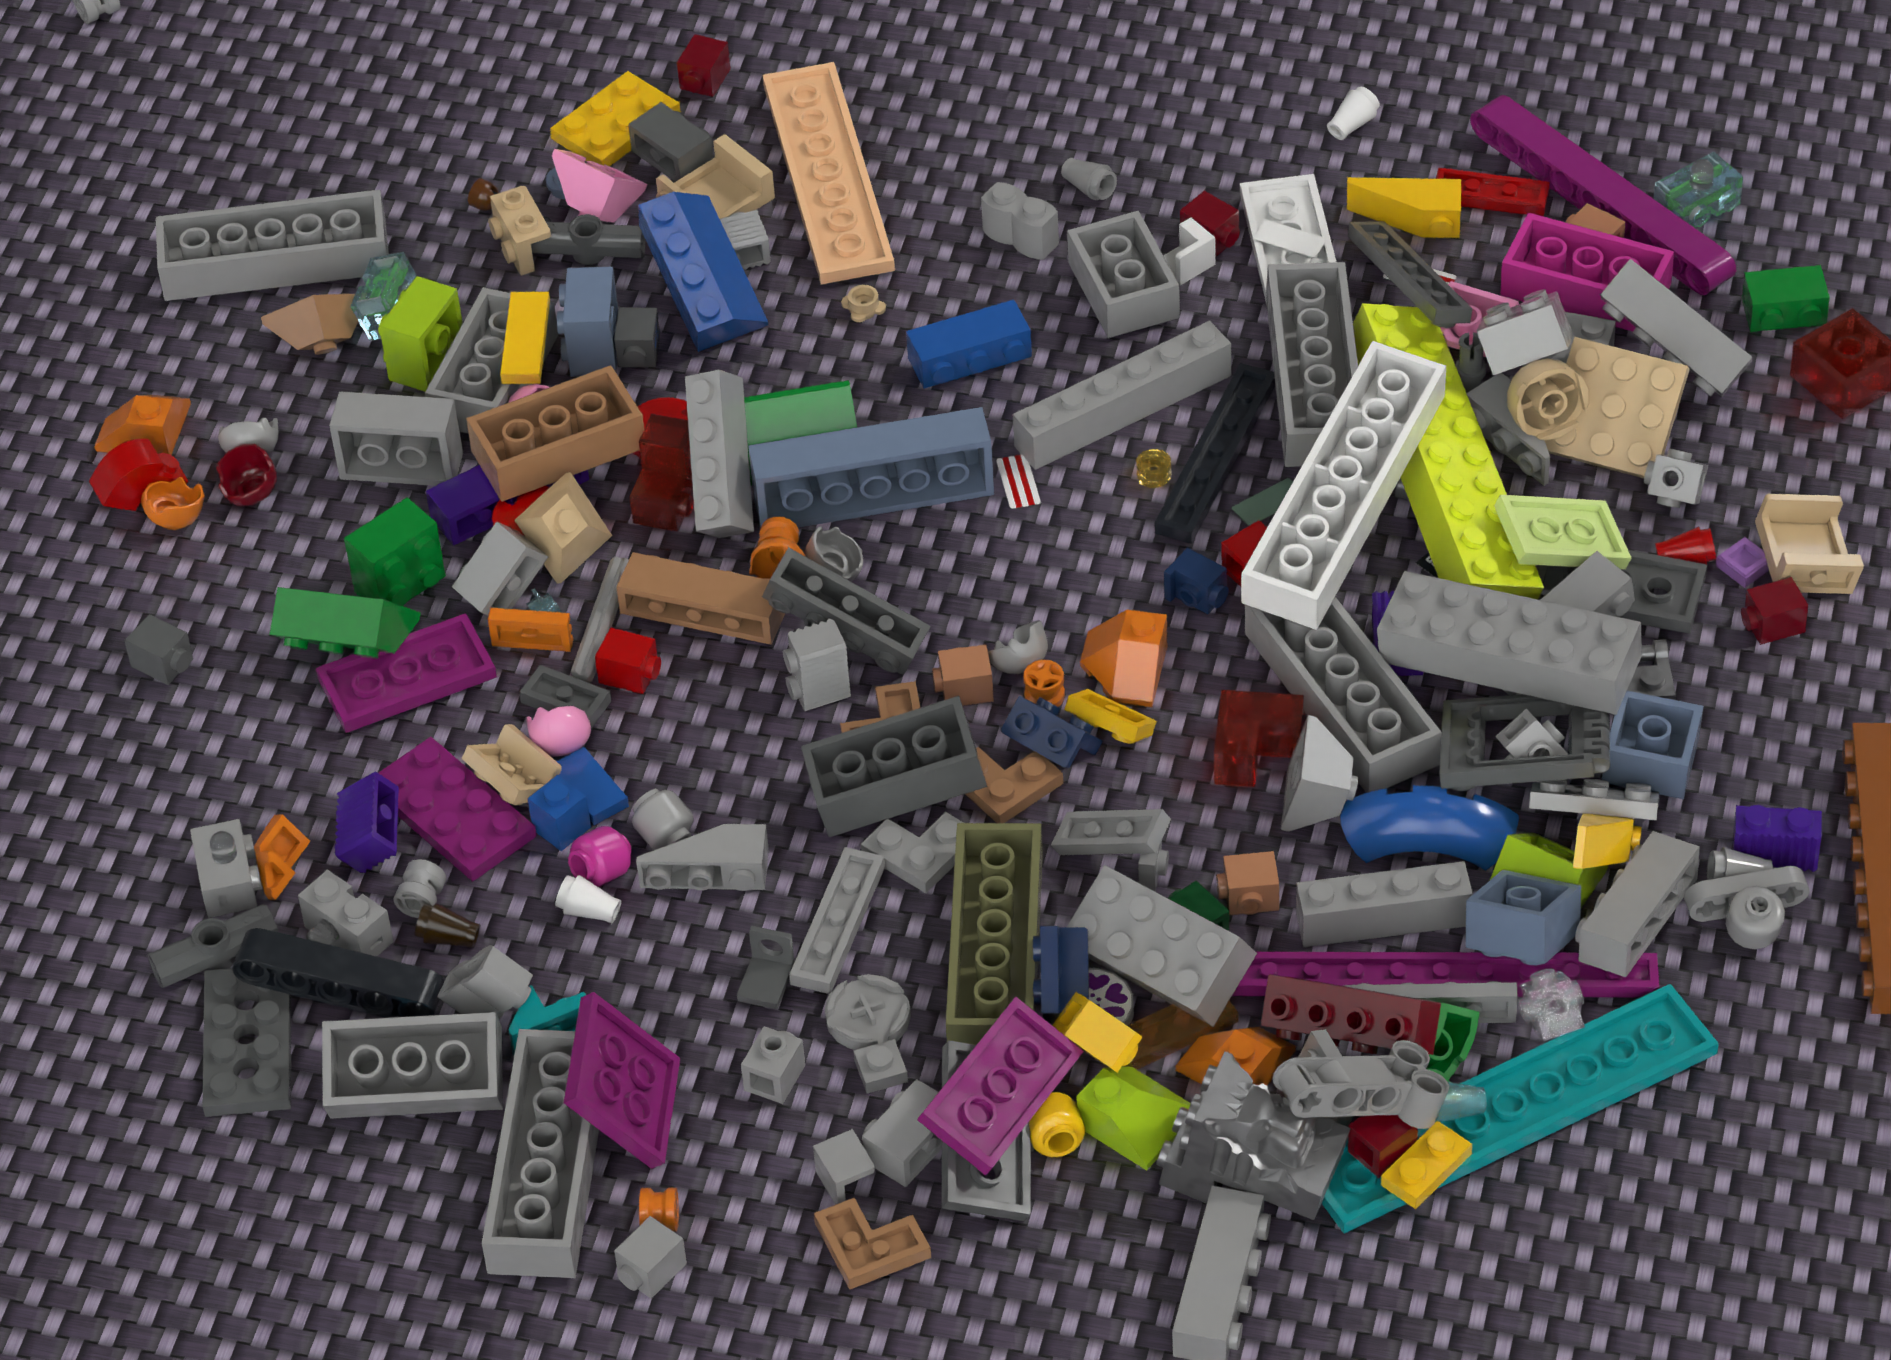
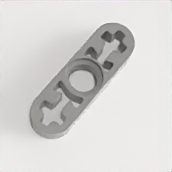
M1786 866L1701 881L1693 884L1686 890L1684 900L1691 918L1696 921L1705 922L1726 918L1730 902L1736 893L1747 887L1759 886L1773 891L1781 899L1784 908L1795 906L1804 901L1809 895L1810 889L1800 868Z

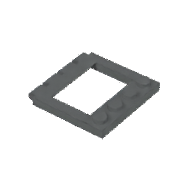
M1525 694L1444 700L1440 755L1441 789L1452 788L1456 791H1467L1475 786L1594 777V773L1606 772L1610 768V715L1606 712ZM1526 708L1534 717L1569 715L1568 755L1484 761L1486 721L1515 719Z

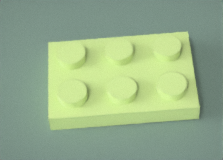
M1500 495L1494 505L1519 564L1579 567L1598 551L1618 568L1626 569L1632 559L1606 501Z

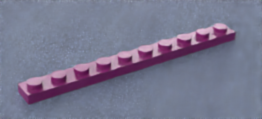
M1257 952L1232 996H1265L1268 975L1272 974L1341 986L1362 983L1391 985L1402 983L1443 984L1446 982L1487 983L1497 981L1501 983H1517V997L1641 998L1659 989L1657 953H1643L1629 974L1623 977L1579 962V953H1556L1545 964L1527 965L1517 958L1507 956L1489 957L1481 952Z

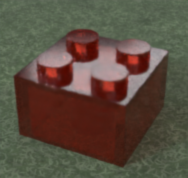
M1852 308L1793 342L1790 376L1837 416L1844 419L1891 391V339Z

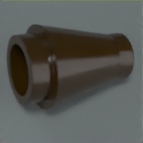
M435 903L434 906L424 904L417 920L415 936L424 938V943L474 948L481 925L460 916L438 903Z

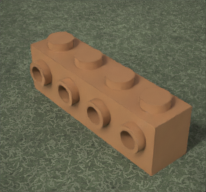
M632 552L616 586L621 614L772 645L785 613L775 610L768 600L762 597L770 579L664 559L654 555L649 556Z

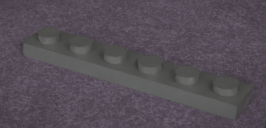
M1385 221L1349 222L1348 237L1434 325L1451 328L1457 323L1471 322L1472 308Z

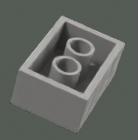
M1139 210L1067 230L1068 263L1108 338L1180 318L1179 284Z
M339 392L329 426L340 479L436 486L457 476L463 449L454 399Z

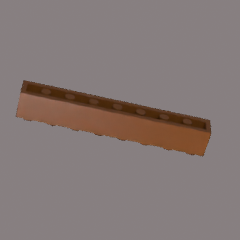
M1853 723L1851 739L1843 740L1842 755L1843 764H1850L1851 771H1846L1845 775L1846 797H1853L1854 804L1848 805V828L1856 829V836L1851 837V861L1859 862V869H1854L1853 891L1854 895H1861L1862 903H1857L1856 926L1857 928H1864L1865 936L1859 937V961L1867 962V970L1862 971V996H1870L1871 1014H1891V723Z

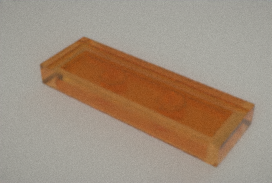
M1228 1001L1215 1025L1212 1027L1172 1004L1127 1026L1141 1035L1142 1039L1137 1044L1138 1051L1134 1059L1128 1065L1122 1067H1133L1137 1070L1194 1043L1200 1036L1214 1034L1239 1022L1238 1011Z

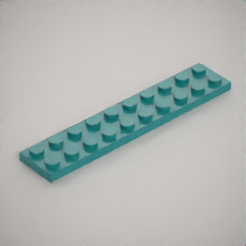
M1668 984L1450 1088L1435 1122H1441L1472 1143V1155L1438 1188L1718 1054L1719 1043L1674 987ZM1418 1128V1139H1419L1429 1128H1427V1129H1420V1128ZM1348 1139L1322 1201V1205L1343 1234L1407 1204L1382 1187L1381 1177L1375 1176L1348 1152Z

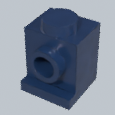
M1188 547L1164 571V599L1170 602L1176 597L1185 605L1195 607L1209 614L1214 608L1221 607L1228 596L1227 568Z

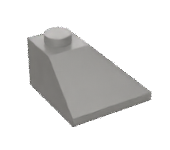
M1308 715L1288 764L1281 830L1288 832L1340 816L1346 800L1353 801L1357 789L1358 776L1352 775L1353 757L1318 718Z

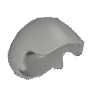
M261 418L259 422L244 421L232 423L225 428L222 426L219 429V444L226 453L241 444H256L269 454L273 452L278 440V419L273 418V421L268 422L267 418Z
M821 526L817 527L805 547L804 554L806 557L850 582L855 580L863 567L862 549L852 537L842 533L839 527L822 531L823 528Z
M1037 620L1015 629L1013 638L1010 639L1008 646H1004L1000 641H997L994 650L988 651L991 665L1005 673L1020 674L1024 673L1026 667L1032 662L1044 660L1048 650V643L1042 621Z

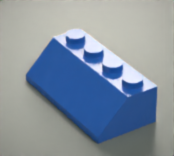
M671 192L638 205L639 227L698 352L768 326V320L709 196Z

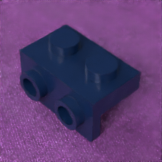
M1019 696L1001 728V732L1064 768L1071 766L1080 748L1096 755L1103 742L1090 734L1094 726L1073 715L1069 722L1057 716L1061 708L1039 697L1035 704Z
M1040 926V936H1033L1034 962H1041V979H1034L1033 982L1034 1005H1041V1013L1060 1014L1075 992L1089 999L1088 929L1085 927Z

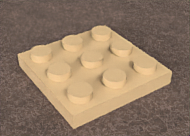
M1574 336L1566 364L1584 379L1589 390V404L1586 411L1582 408L1580 415L1576 418L1579 423L1572 431L1560 438L1545 441L1548 452L1557 456L1644 478L1648 462H1655L1656 455H1664L1690 369L1687 365Z

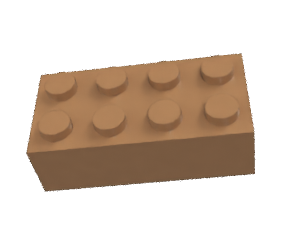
M611 365L466 418L471 451L501 502L556 482L565 473L571 472L572 475L646 448L643 415Z

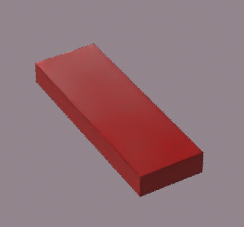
M1438 168L1436 179H1461V207L1524 215L1532 213L1544 217L1550 191V182L1446 168Z

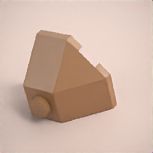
M366 293L312 295L262 316V324L297 350L314 349L316 355L330 353L337 350V343L351 338L362 315L357 301L367 299Z

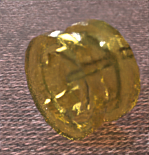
M1149 449L1138 455L1136 468L1139 483L1149 488H1158L1170 481L1171 458L1169 454L1159 449ZM1151 467H1157V470H1151Z

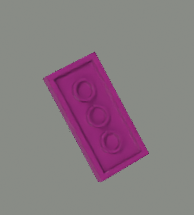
M466 613L410 633L395 654L379 652L378 659L352 654L316 667L318 680L345 733L497 678L496 668Z
M429 737L379 772L380 775L399 787L398 817L472 882L537 837L535 826L508 802L504 801L500 795L432 737Z
M1015 997L918 1117L917 1121L984 1175H987L1084 1051L1020 999Z

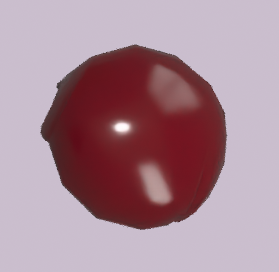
M241 444L229 450L216 466L220 478L218 487L225 499L236 506H251L261 502L270 496L277 482L276 468L270 456L263 448L256 444Z

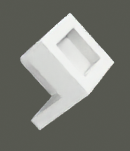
M1192 218L1179 224L1180 246L1164 255L1180 286L1216 265L1215 237Z

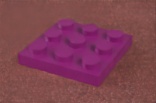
M595 992L581 997L563 1103L653 1169L665 1164L680 1057Z

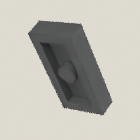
M539 665L519 692L521 703L536 709L542 707L550 711L557 707L574 706L585 711L590 721L591 729L611 703L609 690Z

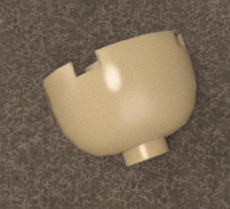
M1549 358L1536 360L1521 367L1512 377L1507 391V407L1515 423L1526 434L1536 436L1538 439L1545 441L1560 438L1572 431L1579 423L1576 418L1580 415L1582 408L1586 411L1589 404V390L1584 379L1564 362Z

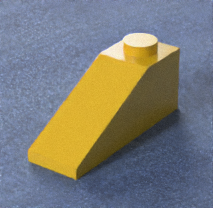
M1347 177V210L1376 221H1385L1389 226L1423 238H1460L1461 179Z
M1583 813L1577 828L1573 868L1585 869L1629 862L1631 851H1634L1635 847L1640 845L1642 826H1634L1635 818Z

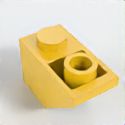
M1078 992L1074 993L1052 1025L1083 1051L1117 1073L1122 1066L1128 1065L1134 1059L1138 1051L1137 1044L1142 1039V1036Z

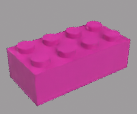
M1528 213L1502 261L1500 296L1524 302L1523 297L1533 292L1545 289L1547 294L1557 291L1565 312L1615 320L1602 309L1605 302L1601 300L1600 294L1625 264L1632 259L1669 289L1672 284L1674 251ZM1625 318L1620 323L1616 321L1615 327L1634 331L1636 328Z

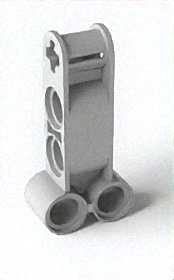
M1404 1040L1396 1041L1389 1055L1292 1058L1278 1066L1272 1078L1275 1087L1284 1091L1290 1100V1109L1297 1117L1398 1115L1403 1122L1420 1129H1427L1434 1125L1449 1091V1084L1443 1076L1426 1069L1430 1060L1428 1052L1418 1044Z

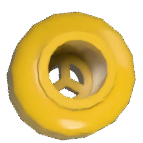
M1052 1092L1029 1121L1031 1144L1037 1152L1047 1157L1067 1155L1078 1148L1084 1139L1085 1125L1076 1102L1070 1096L1060 1092Z

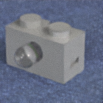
M240 819L190 829L202 896L208 918L257 907L254 891L261 890L262 884L258 866H249L248 860L256 858L251 834L243 835Z
M326 870L298 895L304 926L310 930L306 935L307 940L373 956H378L394 942L388 911L363 893L358 898H355L352 886L329 870Z

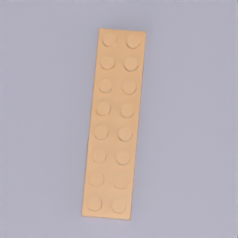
M830 62L764 74V89L821 285L895 271L892 251L835 63Z

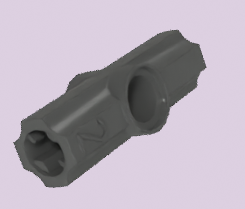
M590 214L575 217L570 223L546 222L550 228L551 237L531 244L532 253L573 255L575 261L584 265L596 264L604 259L605 256L644 258L646 240L639 226L602 224L600 218Z
M262 904L225 921L218 918L204 919L195 925L191 936L147 954L149 964L160 987L165 988L201 971L231 968L245 933L250 929L261 928L278 932V928L267 905Z

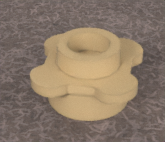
M858 285L852 288L841 301L842 307L850 311L851 319L855 322H863L872 318L875 314L881 315L886 311V304L879 301L877 290L869 285Z

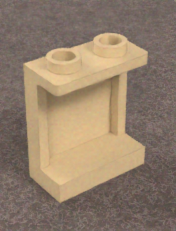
M725 134L713 141L715 158L674 183L663 174L656 178L658 192L656 198L671 192L707 195L710 197L719 219L729 217L736 212L746 213L757 210L775 198L772 170Z
M1765 495L1755 523L1772 582L1792 577L1801 593L1853 594L1864 565L1861 555L1848 554L1838 523V515L1843 505L1841 496Z

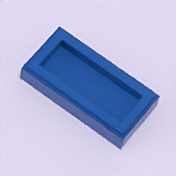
M585 747L556 761L562 768L559 776L586 795L589 817L593 825L629 807L628 797Z

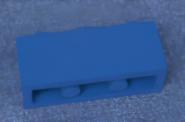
M1015 300L906 331L908 359L924 389L1032 357L1031 329Z

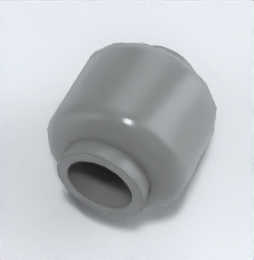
M655 788L646 792L634 804L632 808L634 812L632 825L653 850L691 837L689 830L694 822L693 814L675 792L671 790L659 791Z
M1752 886L1744 888L1736 893L1729 905L1725 923L1729 936L1735 943L1744 948L1755 950L1769 946L1780 934L1785 916L1784 906L1777 894L1765 887Z

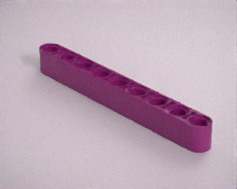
M1499 95L1471 114L1470 123L1472 129L1481 140L1536 179L1550 182V189L1581 210L1588 203L1625 221L1624 238L1674 251L1672 276L1696 293L1706 295L1736 274L1735 261L1723 247L1508 96Z

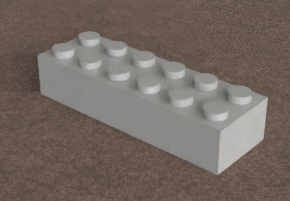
M381 190L156 217L157 268L165 301L382 275L383 273H379L375 266L374 260L389 257L386 219Z
M1345 262L1268 264L1266 305L1285 467L1303 465L1358 367Z
M1404 571L1377 628L1379 653L1390 665L1617 715L1642 656L1641 622L1408 571Z
M1334 597L1317 630L1245 605V635L1307 716L1317 717L1353 757L1352 775L1358 776V783L1366 793L1389 788L1440 765L1442 732L1336 597Z
M519 1029L482 1238L487 1274L576 1278L599 1129L563 1103L575 1031Z

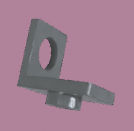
M751 926L749 936L752 958L738 990L737 1000L743 1003L778 1009L790 979V971L795 962L792 935L790 933ZM761 940L775 941L783 950H770L763 946Z

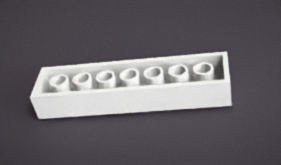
M1372 341L1241 573V603L1317 630L1445 397V365Z

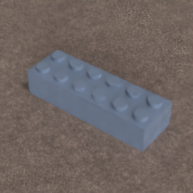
M982 407L748 446L754 502L760 528L763 522L772 517H785L793 521L797 527H804L994 495L991 439Z

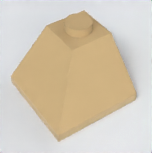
M571 472L565 473L515 519L525 537L548 556L544 565L557 584L562 583L612 536Z

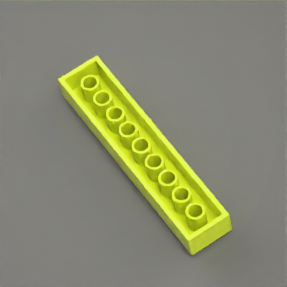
M1362 303L1353 322L1358 366L1372 341L1446 366L1445 397L1400 477L1438 578L1538 600L1544 589L1543 583L1535 565L1518 563L1494 505L1500 495H1507L1441 328L1434 325L1418 307Z

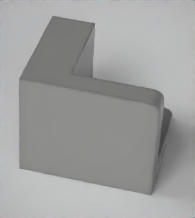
M853 1129L813 1146L816 1173L835 1205L846 1201L845 1185L873 1174L875 1171L874 1163Z

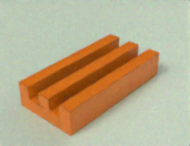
M490 608L488 625L492 646L571 652L574 639L571 634L572 625L569 624L570 613Z

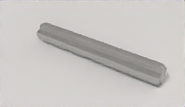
M615 556L609 562L571 669L572 677L588 683L593 681L597 670L595 655L610 627H612L619 607L616 586L629 561L627 558L621 559Z

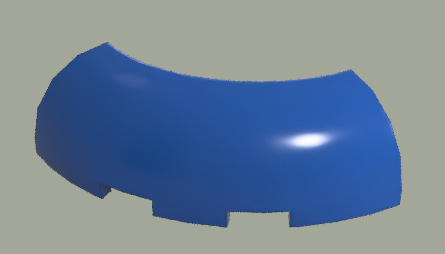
M1413 785V792L1388 794L1385 788L1356 796L1353 801L1347 800L1341 811L1340 820L1346 840L1365 863L1390 854L1421 851L1458 857L1486 871L1497 863L1507 835L1516 834L1519 815L1509 808L1477 794H1474L1471 800L1447 794V788L1441 789V787Z

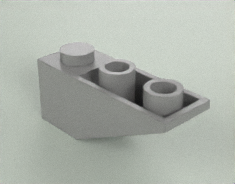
M1503 373L1496 374L1467 393L1483 436L1493 444L1498 452L1507 455L1518 464L1525 474L1534 477L1545 486L1549 482L1550 454L1546 443L1536 436L1526 434L1515 423L1507 407V391L1511 380Z
M723 824L638 856L636 863L640 888H653L657 890H765L769 855L766 824Z

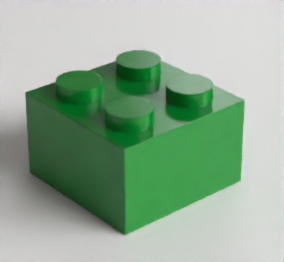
M408 497L344 537L354 592L360 597L384 599L404 606L410 599L446 577L437 522Z

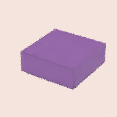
M1746 537L1739 540L1716 558V567L1744 588L1769 571L1764 551Z

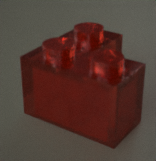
M651 414L639 440L642 470L630 494L632 519L634 524L678 532L684 517L691 515L694 504L688 420Z
M1222 690L1214 747V784L1256 787L1259 756L1291 758L1304 727V695Z

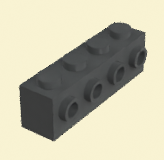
M789 547L770 578L762 596L768 600L775 610L786 614L792 613L804 620L808 627H811L813 623L819 625L820 621L827 622L828 618L834 620L845 641L846 649L855 653L862 652L875 659L876 664L882 669L892 673L898 672L902 675L907 671L931 627Z

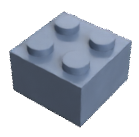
M613 267L567 268L566 284L559 285L560 307H564V311H557L558 334L565 335V338H561L562 361H568L570 377L582 376L610 365L617 373L614 338L619 309Z
M1626 691L1617 715H1614L1610 730V768L1602 773V780L1608 781L1610 785L1625 788L1626 783L1651 785V792H1659V795L1684 799L1699 741L1704 706Z
M1507 870L1500 871L1466 900V948L1479 950L1483 955L1489 957L1507 956L1517 958L1527 965L1545 964L1575 937L1580 923L1581 885Z

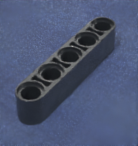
M253 928L245 933L232 967L234 975L247 984L384 1018L435 1016L441 1001L437 996L445 981L437 972L426 968L261 928Z

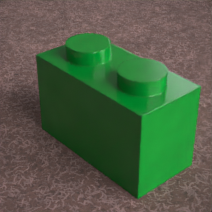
M1821 265L1744 272L1742 303L1750 332L1827 325L1830 296Z

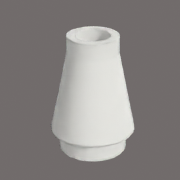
M1365 87L1350 90L1333 119L1327 124L1328 131L1335 138L1344 140L1350 133L1376 117L1377 109L1380 107L1377 97Z
M567 875L557 894L555 906L563 909V913L566 915L603 920L612 924L620 910L621 900L612 897L580 875L576 878Z

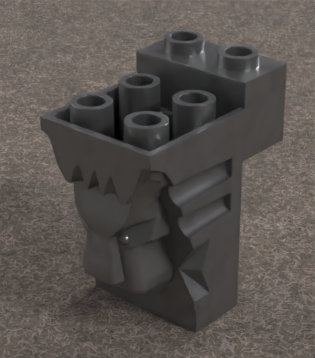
M1224 1051L1218 1067L1209 1065L1200 1090H1203L1201 1095L1195 1093L1189 1109L1184 1107L1179 1109L1172 1127V1131L1177 1133L1173 1143L1167 1140L1164 1142L1156 1165L1163 1167L1159 1185L1207 1203L1211 1186H1216L1219 1182L1240 1191L1264 1195V1201L1314 1220L1342 1157L1351 1128L1336 1123L1330 1118L1315 1119V1117L1302 1118L1295 1116L1290 1109V1101L1288 1099L1282 1098L1280 1094H1270L1268 1086L1263 1083L1260 1085L1253 1084L1252 1078L1240 1067L1233 1054Z

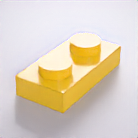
M1089 689L1069 695L1064 709L1094 726V728L1101 727L1112 732L1111 736L1114 739L1128 744H1133L1152 736L1157 722Z
M1436 1121L1381 1175V1186L1414 1209H1417L1472 1155V1143L1441 1122Z

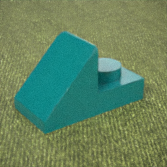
M530 985L531 993L525 1003L518 1008L508 1029L513 1057L515 1055L519 1029L575 1031L581 997L586 995L585 992L562 998L556 1003L544 1007L535 989Z

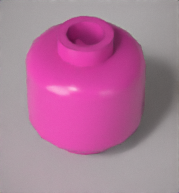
M600 826L579 836L572 842L568 857L570 870L575 877L580 875L597 887H600L621 877L628 871L631 864V845L628 839L617 830L609 826Z

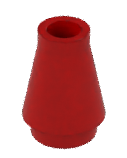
M1698 526L1666 541L1655 543L1658 556L1706 565L1707 561L1716 560L1710 528L1700 530Z

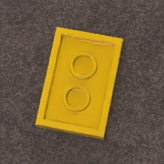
M627 71L550 128L551 139L571 152L584 156L586 158L585 161H593L603 166L604 164L611 166L631 151L629 123L660 102L672 110L681 113L680 103Z

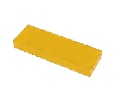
M549 292L510 293L500 372L502 384L541 383L550 308Z

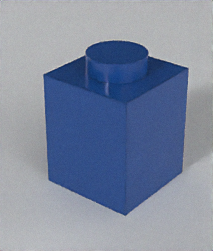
M556 775L527 798L531 823L535 826L536 833L560 851L564 850L575 839L591 828L586 795L559 775Z

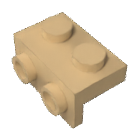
M519 186L490 196L493 217L488 219L489 227L494 239H501V247L507 263L513 262L521 276L534 272L531 244L550 238L551 232L527 187Z
M513 724L504 725L496 744L467 745L462 756V760L474 769V774L479 779L489 782L500 792V797L504 801L513 805L528 803L527 798L556 775H559L562 769L559 763Z

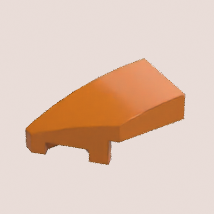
M283 814L272 817L254 845L263 890L269 900H276L296 872L291 867L310 843V840Z

